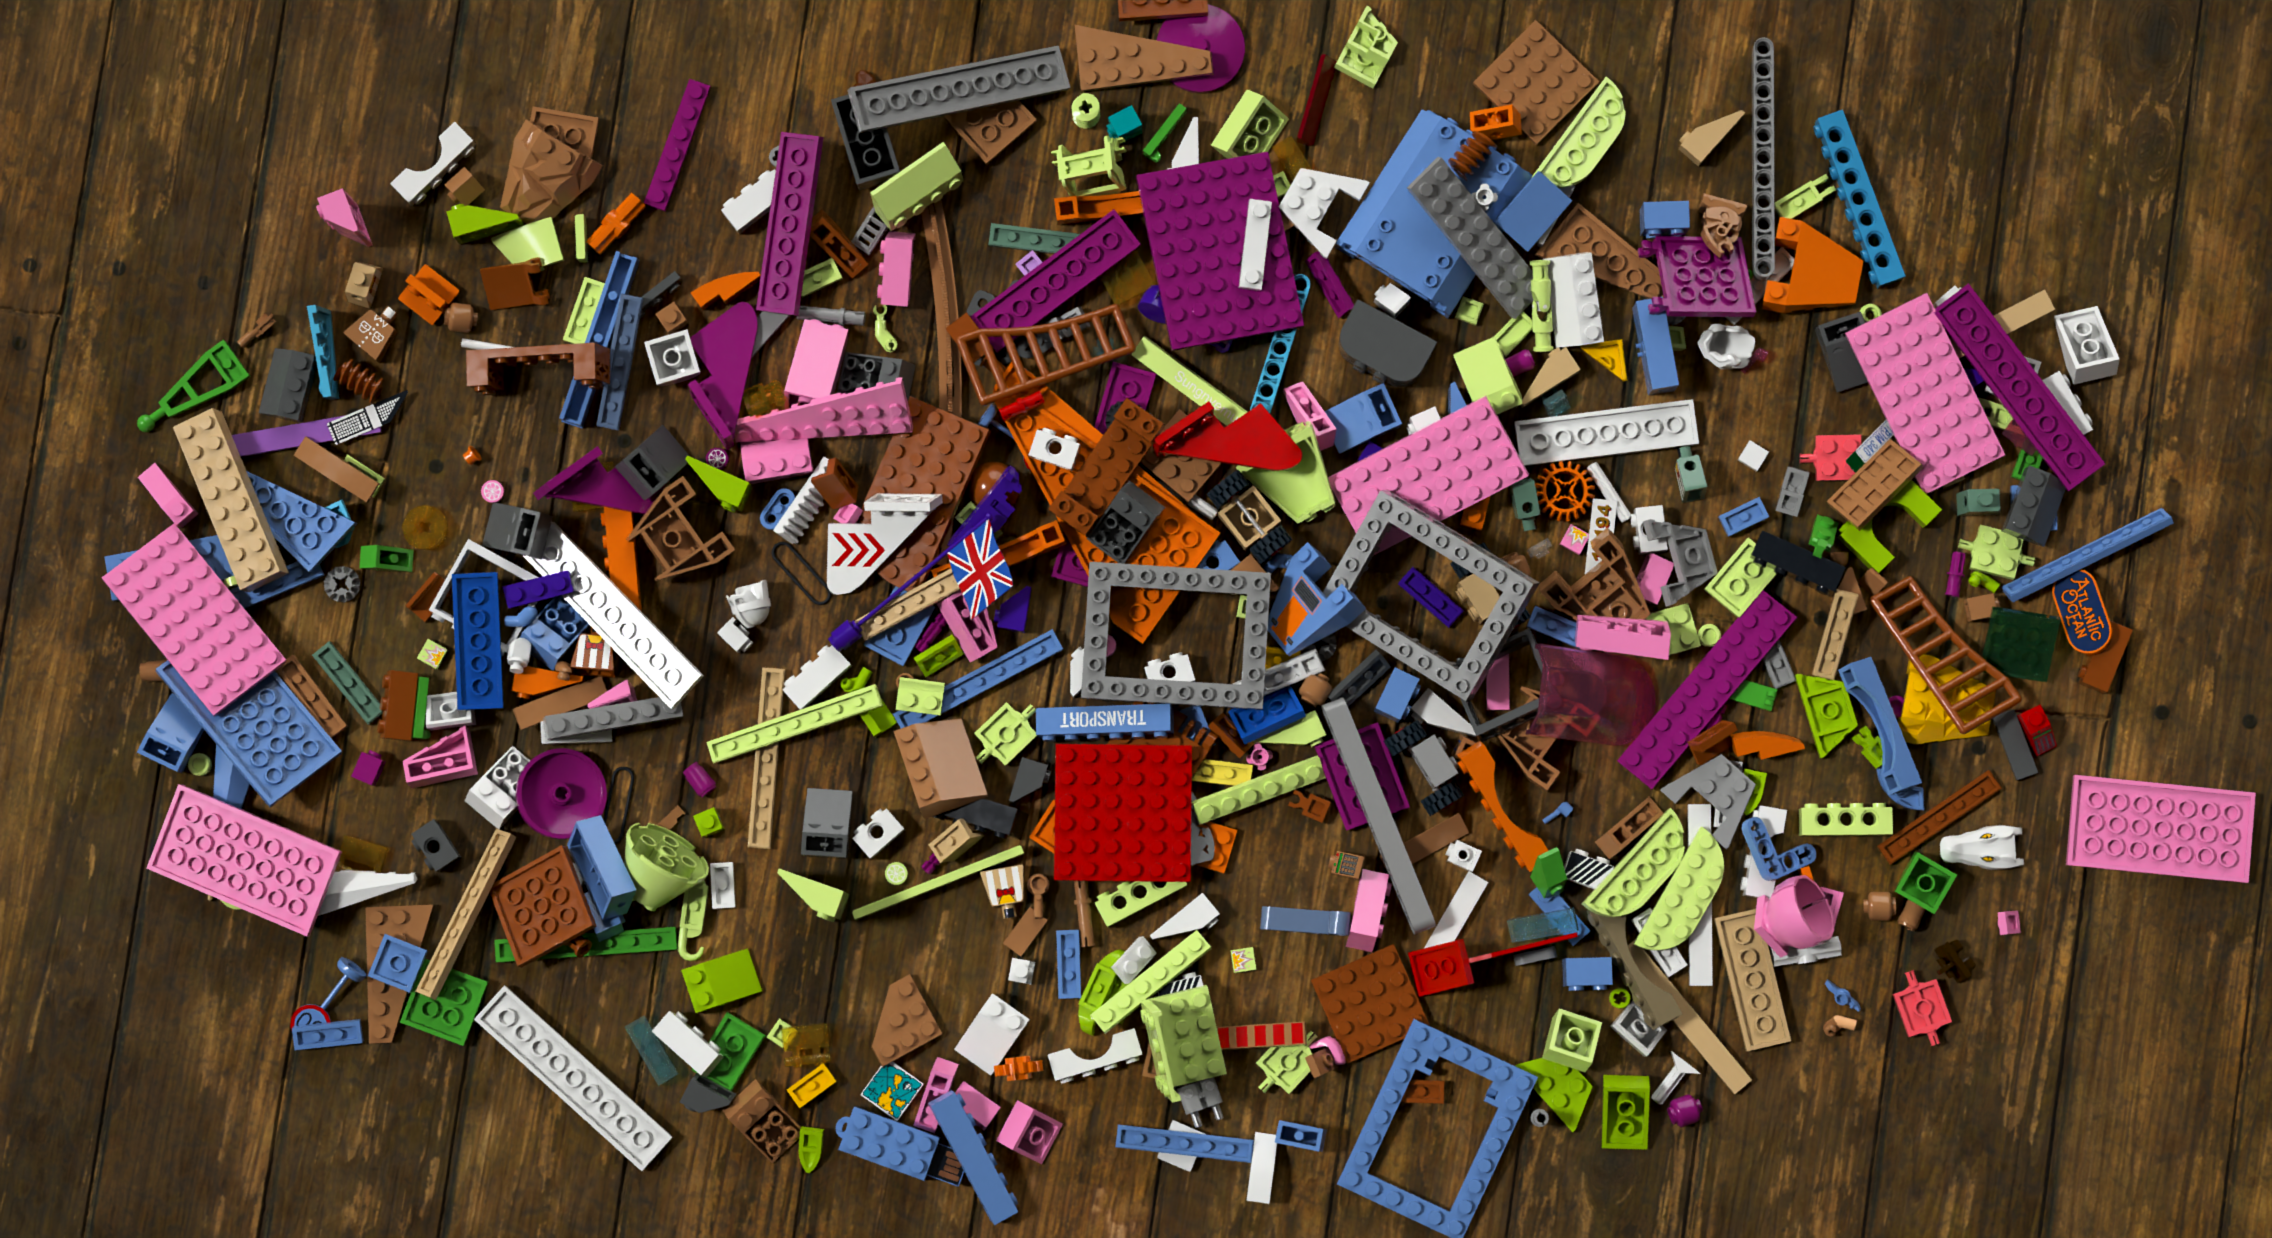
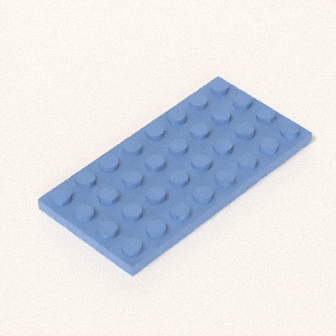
M168 660L156 668V673L269 807H272L342 754L341 749L275 671L214 717Z

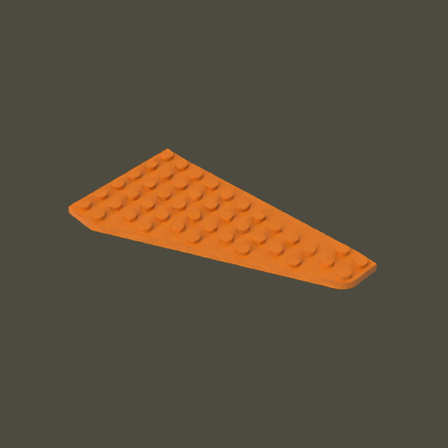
M1011 362L1002 374L1008 388L1020 384ZM1025 369L1028 380L1037 378ZM997 384L994 386L993 393L999 391ZM1044 384L999 400L995 404L999 409L1015 402L1019 397L1022 399L1038 390L1041 392L1045 404L1028 410L1025 415L1020 414L1006 420L1005 423L1051 506L1061 491L1064 492L1103 434ZM1043 428L1055 431V436L1064 438L1065 435L1078 439L1077 443L1081 445L1073 471L1029 457L1037 430L1043 431ZM1057 442L1052 443L1049 447V451L1052 454H1058L1062 449L1061 444ZM1138 465L1127 482L1130 480L1166 508L1124 564L1197 568L1221 533L1200 519ZM1056 516L1088 577L1089 562L1118 563L1088 541L1087 537ZM1111 586L1109 616L1115 625L1144 644L1181 590L1165 591V589Z

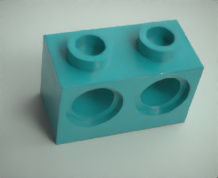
M1132 105L1108 117V125L1106 127L1110 138L1123 137L1128 141L1142 134V123Z

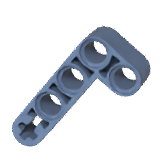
M1262 906L1260 929L1349 936L1351 913Z

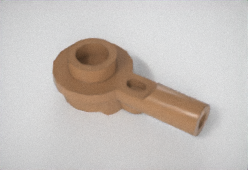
M264 313L256 321L258 326L251 332L243 335L237 341L238 344L244 348L255 337L257 338L276 322L272 318L274 315L271 313L268 316Z
M1042 874L1032 875L1027 882L1028 891L1034 895V919H1043V895L1048 892L1050 886L1049 880Z

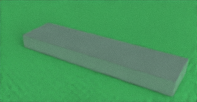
M991 223L988 246L1055 254L1080 234Z
M331 641L327 642L312 655L368 725L383 714V711H380V702Z

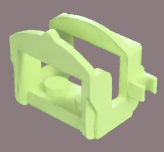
M1104 136L1105 148L1072 154L1066 147L1059 145L1058 150L1051 152L1054 156H1057V161H1052V163L1058 166L1059 180L1069 196L1111 195L1126 189L1123 171L1116 164V162L1122 160V153L1127 152L1124 147L1119 148L1122 142H1126L1123 137L1110 138V136ZM1108 173L1109 178L1115 183L1077 191L1075 180Z

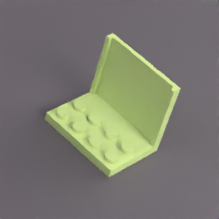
M1207 985L1140 1001L1142 1007L1140 1014L1143 1023L1146 1025L1157 1075L1155 1076L1156 1086L1172 1103L1181 1101V1097L1174 1090V1087L1227 1074Z

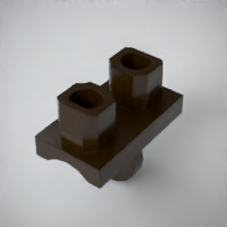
M1959 940L1946 942L1934 949L1939 957L1936 961L1941 966L1936 971L1938 975L1945 972L1949 979L1953 977L1957 983L1969 978L1972 975L1970 972L1976 967L1971 958L1967 957L1961 960L1958 956V953L1963 950Z

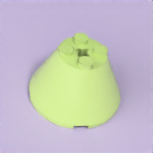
M640 823L631 825L626 833L624 865L637 890L632 901L636 900L643 904L646 909L655 911L658 907L686 892L707 877L709 867L704 856L699 858L694 852L696 847L667 828L648 823L647 826H640Z

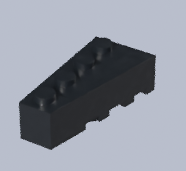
M1763 530L1750 556L1754 560V564L1763 568L1768 566L1774 569L1776 574L1783 577L1788 576L1795 579V582L1803 586H1809L1817 592L1830 597L1834 594L1846 568L1824 557L1818 558L1813 556V552Z
M980 799L932 817L944 821L948 817L953 819L952 823L964 818L967 824L974 825V830L983 833L990 830L995 832L994 836L1007 839L1009 836L1021 840L1029 814L1013 807Z

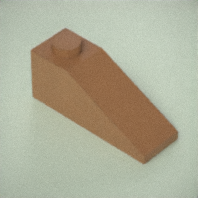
M1649 796L1596 840L1595 843L1608 859H1611L1664 813Z

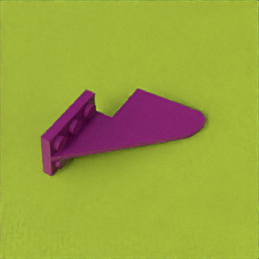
M746 302L737 303L690 337L694 350L712 375L699 384L696 380L688 384L690 395L726 450L734 447L733 440L735 438L737 421L758 329L756 313L753 307Z
M597 446L546 482L533 494L538 500L544 496L547 499L553 497L645 514L660 492L671 483L668 481L644 501L616 467L609 472L605 470L597 459L603 454Z

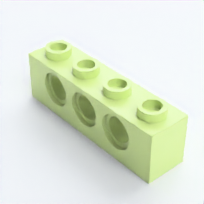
M1840 803L1827 804V808H1818V804H1804V808L1799 809V836H1881L1893 834L1892 807H1886V803H1872V807H1863V803H1850V808H1841ZM1820 813L1828 817V824L1826 826L1820 825L1817 821ZM1843 813L1851 817V823L1848 826L1843 825L1840 821V816ZM1865 813H1870L1874 818L1871 826L1863 822Z
M1125 881L1117 886L1118 891L1112 894L1106 891L1097 896L1098 901L1095 902V905L1106 926L1109 927L1186 887L1187 883L1167 882L1163 888H1157L1153 882L1135 881L1130 884L1129 881ZM1135 887H1145L1147 890L1146 896L1141 899L1136 898L1133 894ZM1118 896L1124 897L1127 901L1126 906L1122 909H1117L1113 905L1114 899Z

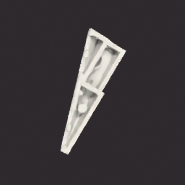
M353 870L334 872L318 916L411 885L418 879L415 873H375V871Z

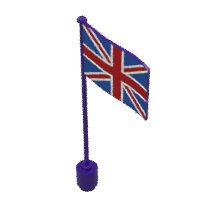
M990 513L985 514L986 517L858 623L855 620L851 622L848 619L831 632V636L828 638L833 647L840 652L854 644L862 637L860 633L862 631L860 627L947 554L954 578L967 601L971 620L983 612L1013 587L1010 568L996 542L990 522L993 516Z

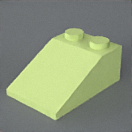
M1495 336L1453 354L1472 402L1487 396L1496 414L1523 404L1519 388Z

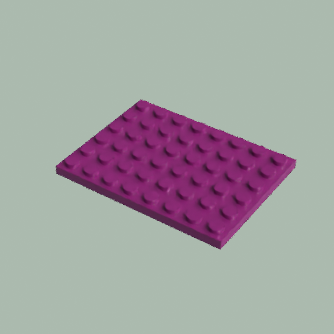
M1268 152L1136 175L1171 351L1304 326ZM1249 199L1272 202L1261 291L1239 288Z

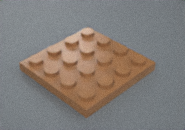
M1537 20L1473 82V85L1496 107L1512 104L1521 114V131L1536 146L1599 84V81Z

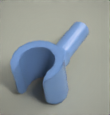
M1563 802L1553 813L1542 820L1546 824L1560 813L1567 817L1573 810V807L1569 803Z

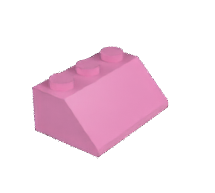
M808 438L740 442L745 481L750 484L809 475L814 472Z

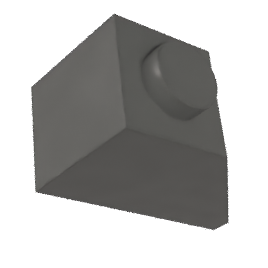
M1022 757L1009 802L1015 803L1041 789L1043 783L1048 784L1051 771H1048L1049 766Z
M696 1073L690 1080L680 1103L684 1104L685 1108L690 1111L702 1113L728 1106L736 1094Z

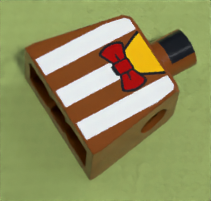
M592 626L591 634L579 635L570 666L572 675L615 678L614 649Z

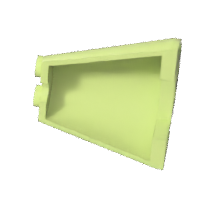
M1310 421L1305 423L1306 426L1301 422L1284 430L1302 451V459L1297 466L1284 471L1236 466V469L1297 524L1304 520L1306 522L1311 521L1317 516L1316 512L1319 510L1327 512L1336 506L1315 431Z

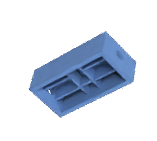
M1651 299L1636 301L1632 307L1638 338L1636 348L1640 349L1637 356L1641 357L1648 396L1672 392L1679 386L1666 311L1658 314H1649L1648 305L1652 304Z
M602 816L577 821L567 846L602 920L627 914L637 890Z

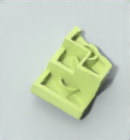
M1366 6L1334 68L1374 88L1398 42L1387 32L1384 24L1378 22L1371 13L1372 9Z
M552 217L517 227L491 238L493 244L512 264L539 257L542 263L540 269L543 271L545 270L544 266L564 261Z

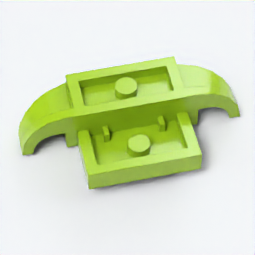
M1122 949L1111 952L1096 964L1078 1003L1081 1030L1091 1036L1095 1033L1096 1022L1090 1015L1128 985L1124 984L1111 968L1124 954L1125 951Z

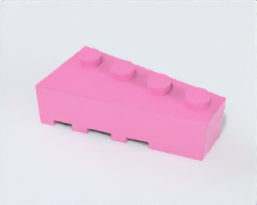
M1577 615L1575 644L1581 650L1592 651L1594 649L1609 653L1615 652L1665 660L1669 658L1671 632L1668 621Z

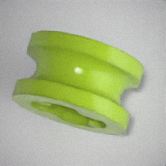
M1616 988L1610 993L1609 1001L1615 1008H1624L1630 1002V994L1623 988ZM1623 992L1625 994L1623 997H1626V1001L1620 1002L1618 1005L1614 1002L1616 999L1613 997L1615 994Z

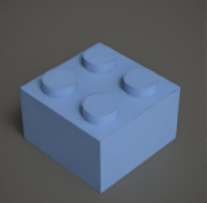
M1689 201L1644 202L1640 208V236H1646L1648 240H1654L1655 236L1686 235L1690 228Z
M1395 667L1374 712L1397 723L1401 719L1405 720L1412 707L1408 705L1410 698L1415 699L1421 685L1417 684L1419 678Z
M1612 957L1562 959L1563 987L1569 986V991H1582L1584 986H1591V990H1607V985H1613Z

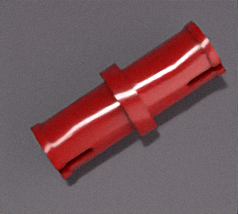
M1038 390L1022 399L1019 397L1015 402L998 410L1003 421L1006 422V420L1017 415L1027 414L1028 410L1045 404V401Z

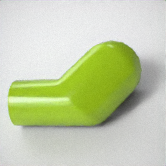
M1979 571L1971 573V577L1968 580L1971 586L1978 587L1982 585L1992 593H1995L2000 586V583Z
M863 667L858 677L844 678L840 686L848 693L862 689L873 672Z

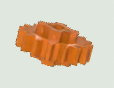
M1030 1056L1005 1058L1004 1065L994 1066L995 1077L1007 1075V1081L1033 1078L1032 1072L1044 1071L1043 1061H1031Z

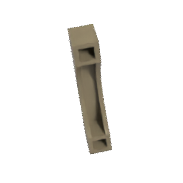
M1587 910L1590 924L1599 933V940L1609 951L1613 965L1618 967L1623 983L1629 987L1632 993L1634 1003L1640 1007L1644 1014L1645 1023L1654 1031L1681 1016L1682 1012L1672 994L1651 983L1633 961L1626 940L1625 923L1627 915L1605 917Z

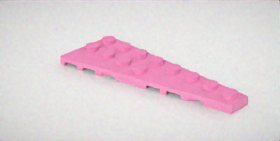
M896 378L895 382L887 384L879 382L876 383L875 387L867 389L863 387L856 388L852 393L841 394L840 392L813 399L809 404L799 406L797 403L792 405L790 409L782 411L774 409L766 415L757 416L755 414L739 418L735 431V441L738 443L913 432V423L902 378Z

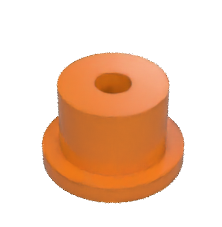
M469 446L468 451L463 454L464 459L470 465L477 460H482L479 452L472 446Z

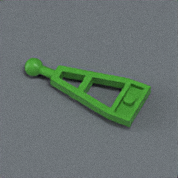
M223 339L205 352L158 402L161 406L151 415L145 414L138 418L137 427L142 432H150L154 429L155 422L166 414L169 418H172L233 390L251 376L228 343ZM211 360L226 381V384L198 396L189 382ZM184 388L192 400L171 408L169 405L170 401Z

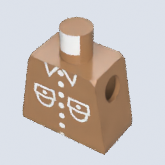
M389 306L386 307L380 316L374 311L369 310L343 333L380 363L397 335V331L390 324L398 314Z

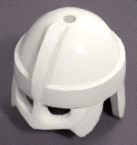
M767 580L738 587L735 589L736 595L733 594L730 597L726 595L732 614L746 628L759 625L767 618L771 607Z

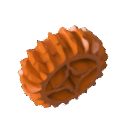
M1559 461L1558 469L1554 463L1550 464L1552 472L1546 468L1543 469L1542 472L1546 477L1538 475L1537 479L1542 484L1536 483L1535 487L1541 490L1537 492V497L1542 498L1538 501L1539 506L1545 504L1541 512L1545 513L1549 509L1551 512L1548 518L1551 519L1554 513L1558 514L1557 521L1560 522L1562 515H1565L1566 522H1569L1570 514L1576 520L1579 518L1577 511L1583 515L1586 513L1583 505L1588 508L1591 507L1592 504L1587 499H1593L1595 495L1588 493V491H1593L1595 486H1587V483H1590L1593 479L1592 477L1584 479L1588 471L1583 470L1580 474L1578 472L1580 469L1579 464L1576 465L1575 469H1571L1572 462L1569 461L1567 468H1564L1563 461ZM1569 474L1574 478L1569 482H1563L1559 478L1557 479L1555 475ZM1548 481L1553 484L1552 486L1556 491L1550 501L1546 494ZM1578 483L1581 484L1583 492L1580 502L1573 493V489ZM1571 484H1573L1569 488V496L1566 497V495H1561L1558 499H1556L1560 494L1561 486H1563L1564 488L1565 486L1569 487ZM1559 501H1567L1574 507L1561 509L1554 505Z

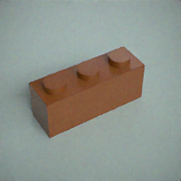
M2111 621L2113 636L2109 645L2101 653L2086 655L2089 657L2086 665L2081 666L2077 676L2080 678L2078 684L2102 694L2107 693L2133 631Z
M390 670L387 671V675L383 676L382 688H385V696L381 697L380 711H383L382 720L378 721L377 732L381 733V739L411 741L418 673Z

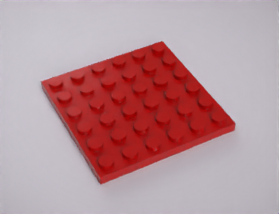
M1056 744L1054 880L1190 882L1192 745Z

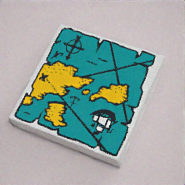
M891 1062L883 1067L880 1066L860 1095L898 1121L924 1084L900 1066Z

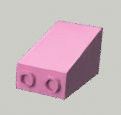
M816 319L804 320L784 390V409H790L792 405L797 403L799 406L809 404L813 399L835 393L848 341V329L837 324H823Z

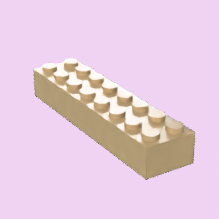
M211 408L174 426L173 429L239 589L251 592L289 574L222 411Z

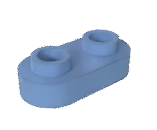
M778 490L763 509L760 515V522L764 528L774 530L796 498L791 490ZM783 497L789 498V502L786 505L781 504ZM770 515H774L776 517V521L774 523L768 522V517Z

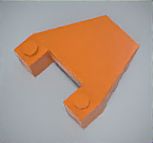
M1780 217L1775 246L1796 250L1790 284L1767 280L1762 309L1790 313L1796 310L1805 309L1806 311L1819 307L1830 308L1855 304L1863 260L1805 222Z

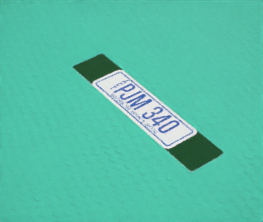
M1887 420L1846 459V463L1855 473L1894 435Z

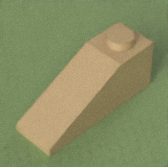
M1740 110L1697 127L1692 133L1687 131L1679 140L1682 143L1679 150L1699 166L1740 121L1745 112Z
M1558 347L1548 353L1549 358L1522 399L1523 404L1520 405L1522 408L1580 372L1581 369L1566 347L1562 350Z

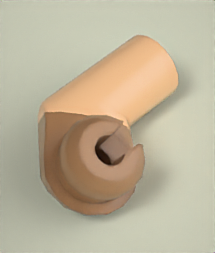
M1835 1015L1825 1022L1823 1030L1830 1037L1834 1036L1841 1028L1854 1031L1857 1020Z

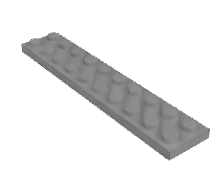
M1059 46L851 87L847 91L859 133L1067 91L1071 87Z

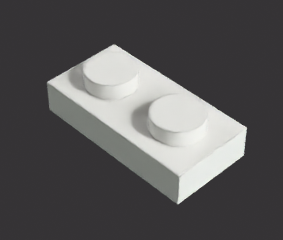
M710 863L712 909L736 908L734 863Z
M1144 936L1138 937L1111 968L1124 984H1129L1157 953Z

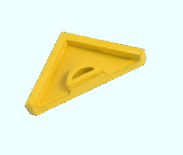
M1622 339L1580 345L1584 352L1623 382L1627 381Z

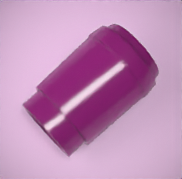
M1526 349L1505 359L1513 377L1530 371L1536 366L1530 351Z
M698 762L693 763L683 771L686 780L699 797L703 798L716 789L715 781Z

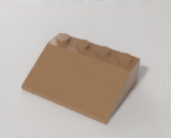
M961 718L917 723L894 731L919 809L924 819L988 797Z

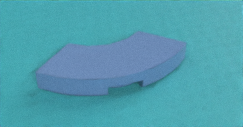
M1882 766L1876 768L1877 777L1882 789L1888 795L1880 775ZM1915 786L1889 796L1894 802L1905 808L1918 811L1924 810L1922 787Z

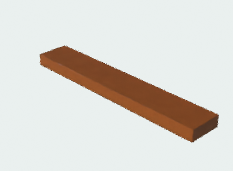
M1987 770L1886 839L1877 848L1888 864L1891 865L2002 788L1990 770Z

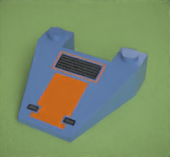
M1308 542L1291 557L1268 616L1267 630L1288 656L1349 625L1366 609L1356 595L1343 584L1328 597L1324 595L1315 582L1332 566Z

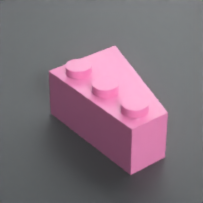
M466 725L450 736L440 739L441 741L431 747H426L403 761L406 783L411 789L478 774L471 734Z

